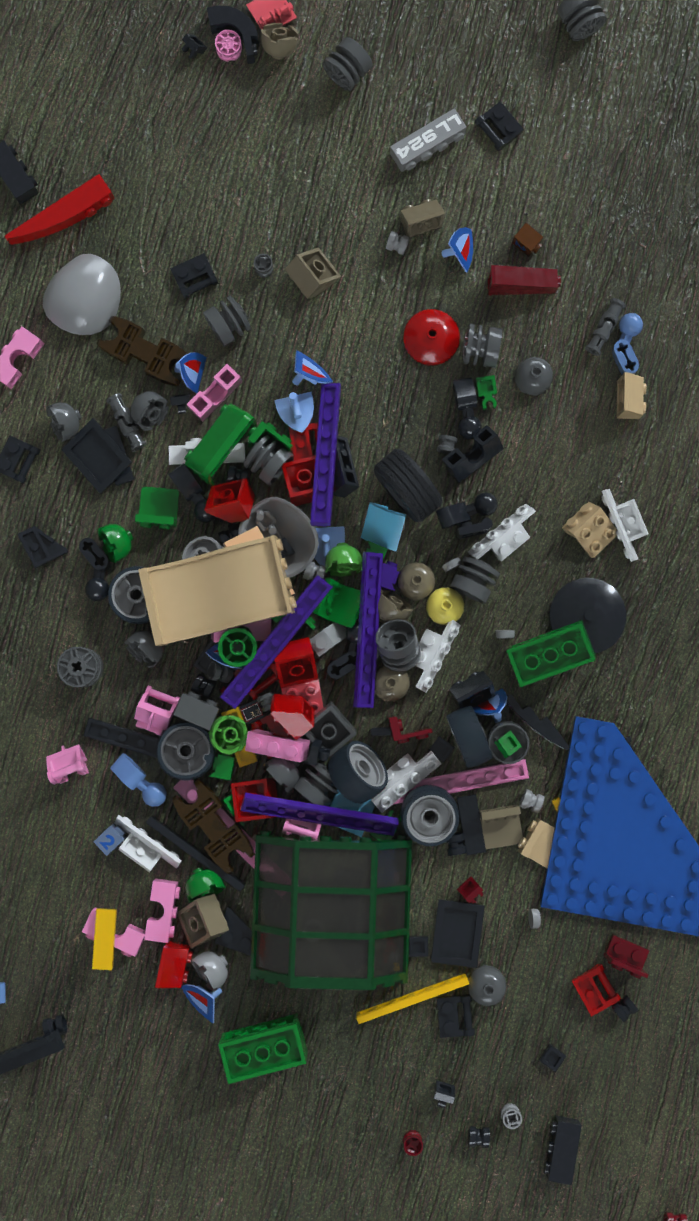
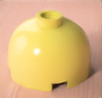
M442 587L429 595L426 602V611L433 622L439 625H447L448 622L452 620L458 621L464 612V601L456 590Z

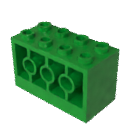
M582 620L512 645L506 650L520 687L596 660Z
M298 1013L224 1032L218 1044L228 1084L296 1067L307 1062L308 1050Z

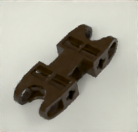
M111 316L109 322L117 327L118 336L113 340L103 341L99 339L96 344L111 357L126 365H129L132 357L147 364L144 370L146 375L161 383L178 387L181 381L173 376L171 368L188 353L164 338H161L158 345H155L143 339L146 332L142 327L129 320Z
M196 779L193 782L198 789L196 790L198 798L195 803L182 801L178 795L174 796L172 801L179 816L190 831L197 825L201 827L211 841L204 849L227 874H231L234 872V869L230 864V852L240 850L252 858L255 855L254 849L247 835L237 822L228 828L216 812L223 806L222 802L205 783ZM212 801H214V803H213L212 805H210L207 809L204 810V808H205L207 805H209ZM198 812H200V814L197 815L194 819H192L191 821L189 820V819L192 818L194 815H196ZM236 832H238V834H236L234 837H232L229 841L227 840V839H229L231 836H233ZM223 843V845H222L221 847H219L216 851H213L214 849H216L218 846H220V845Z

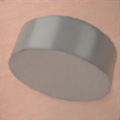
M457 557L443 564L442 568L446 573L462 563Z
M495 630V637L501 639L514 638L515 630Z
M529 909L528 919L530 928H539L541 924L539 910Z

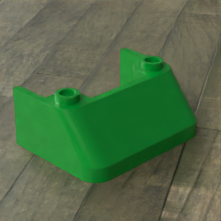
M231 403L229 405L225 404L221 408L218 419L193 451L190 450L184 458L186 460L185 466L188 470L210 486L215 485L211 478L249 427H258L255 417Z

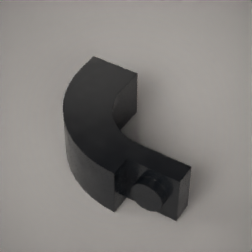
M207 7L212 34L220 33L223 30L235 31L244 43L248 64L255 63L254 56L258 55L256 44H259L257 30L251 19L234 7Z

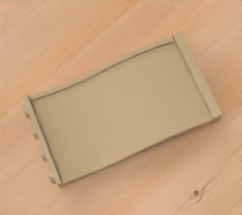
M271 535L270 537L225 547L191 558L138 569L155 646H164L241 625L295 613L294 608H297L295 597H291L290 593L292 583L290 577L286 576L285 570L288 569L286 559L282 558L281 555L283 550L281 539Z

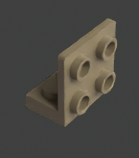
M511 805L479 811L486 849L519 844L523 838L519 814H521L520 806Z

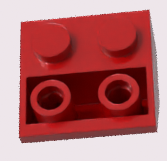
M272 695L270 715L276 723L279 722L283 726L288 736L298 740L314 728L315 709L303 696Z

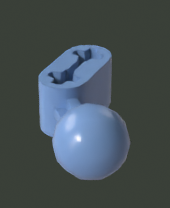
M628 313L619 321V329L622 334L612 349L613 358L622 375L624 372L635 374L639 368L638 359L630 342L632 337L637 336L643 329L641 317L636 313ZM619 347H620L621 349H624V348H625L624 353H623L622 351H620V352L617 351V350L619 349ZM627 364H628L629 366L633 365L632 370H630L629 368H628V369L625 368V367L627 366Z
M122 753L110 767L131 790L137 787L142 791L143 801L147 805L157 807L166 800L167 792L165 787L160 783H149L144 779L147 776L145 772L125 753Z

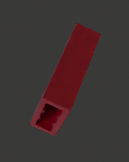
M491 265L487 276L488 295L554 294L558 287L561 286V276H558L557 269Z

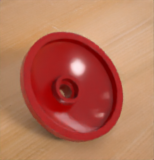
M427 309L416 313L410 318L404 329L403 341L406 351L415 361L424 365L434 366L445 363L455 354L459 346L460 333L456 322L447 313L436 309ZM434 331L436 335L432 337L429 335V332Z

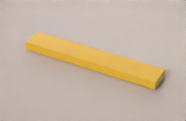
M461 974L357 1012L356 1019L358 1024L469 985L466 974Z

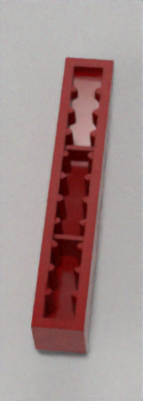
M98 174L6 234L5 238L10 245L49 236L78 223L86 217H92L100 208L109 206L115 198L103 178Z

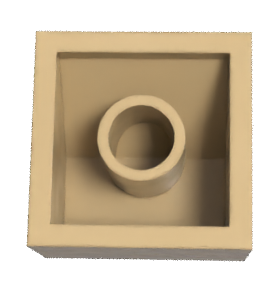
M624 372L618 379V419H640L643 413H646V402H643V395L646 394L647 386L644 383V377Z

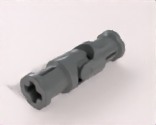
M611 298V304L608 310L603 313L597 326L598 329L594 330L590 343L585 347L589 353L600 356V350L604 343L608 341L610 333H612L618 323V317L622 309L626 308V304L619 299Z
M117 393L109 397L106 402L110 404L114 412L113 416L123 436L127 437L131 445V451L134 452L145 447L147 444L140 436V429L133 421L129 408L125 406L122 394Z

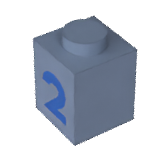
M112 824L94 843L108 856L127 838L124 835L126 832L119 825L115 826Z

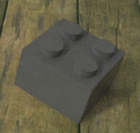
M189 691L188 694L183 693L173 715L210 730L213 722L221 713L222 708L218 707L219 703L211 699L201 700L202 696L192 691Z
M331 701L314 715V728L305 735L312 743L315 739L323 741L322 748L331 749V756L356 735V729Z

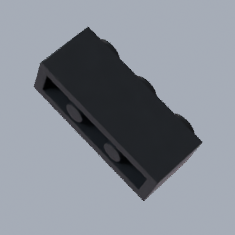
M3 140L0 142V176L21 205L39 193L36 189L38 184L32 175L28 177L25 171L28 169L23 161L16 159L15 156L18 154L13 146H8Z
M555 1115V1121L551 1122L550 1134H552V1139L547 1144L549 1157L548 1161L544 1163V1173L548 1181L572 1185L582 1127L578 1119Z

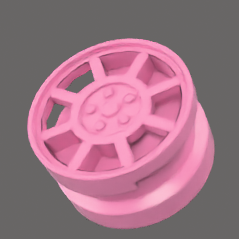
M233 30L221 31L215 38L217 55L226 62L237 60L241 56L242 51L240 36Z

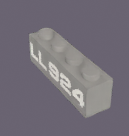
M454 108L390 146V155L401 172L406 169L409 171L421 160L426 161L432 157L433 153L445 150L449 146L448 144L453 141L458 142L463 139L466 125Z

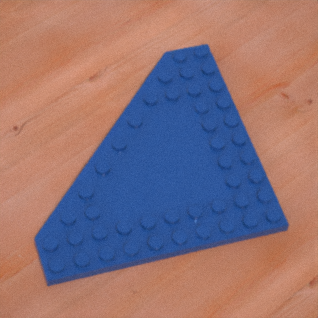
M575 716L540 907L699 936V845L616 725L612 722Z

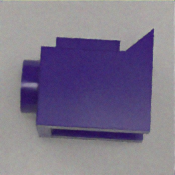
M387 561L386 564H382L381 588L394 593L393 585H395L399 574L396 563Z

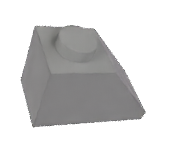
M333 623L310 639L311 646L317 655L321 657L347 638L346 628L343 625Z

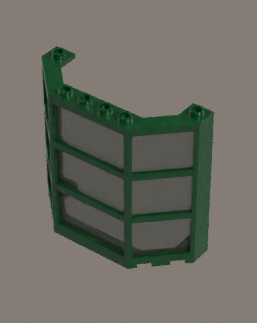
M261 830L260 834H256L250 979H265L264 982L277 985L279 981L285 984L284 987L303 989L375 990L379 984H382V987L394 986L395 983H408L411 838H407L408 835L398 834L396 838H391V840L371 841L369 837H360L359 841L351 840L352 837H340L339 840H331V836H320V839H312V836L301 835L300 839L278 837L269 830Z

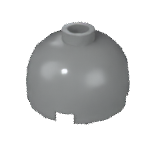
M207 951L191 960L196 973L201 980L203 979L207 983L206 987L214 993L225 983L228 976L226 968L228 962L223 955L218 956L214 952Z

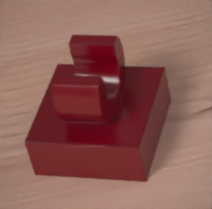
M469 877L457 888L468 903H476L474 898L478 895L483 896V889L472 877Z

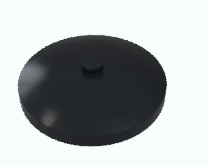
M595 578L573 580L564 585L551 602L549 609L551 630L553 631L582 620L594 653L605 651L618 641L624 631L626 624L624 602L620 594L611 585Z

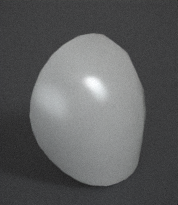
M81 254L75 257L54 275L43 296V309L46 316L56 326L73 334L92 335L103 331L111 324L109 322L110 317L116 316L118 312L121 294L118 275L114 268L101 257L93 254Z
M279 497L263 499L252 507L249 519L240 522L238 535L258 526L264 538L275 535L278 539L284 537L287 539L295 551L293 555L285 557L288 569L285 570L287 577L291 578L304 571L316 556L319 545L316 528L311 526L310 519L304 512L285 499Z

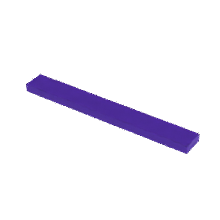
M321 383L311 526H331L341 394L340 383Z
M363 552L353 707L374 708L377 660L376 633L379 628L378 603L381 595L383 553Z
M317 575L297 599V608H294L295 613L286 614L258 648L253 660L242 668L220 698L236 709L333 586Z
M245 793L241 804V811L390 836H394L399 824V819L395 817Z

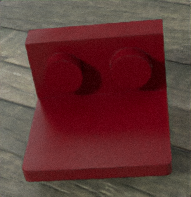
M397 716L388 717L392 740L397 741L398 744L409 742L410 737L416 736V739L429 737L428 733H432L431 728L401 734L400 731H404L401 719L397 720Z
M612 934L603 955L608 960L607 963L619 971H623V968L626 969L630 975L641 979L642 976L645 978L649 976L642 968L650 950Z

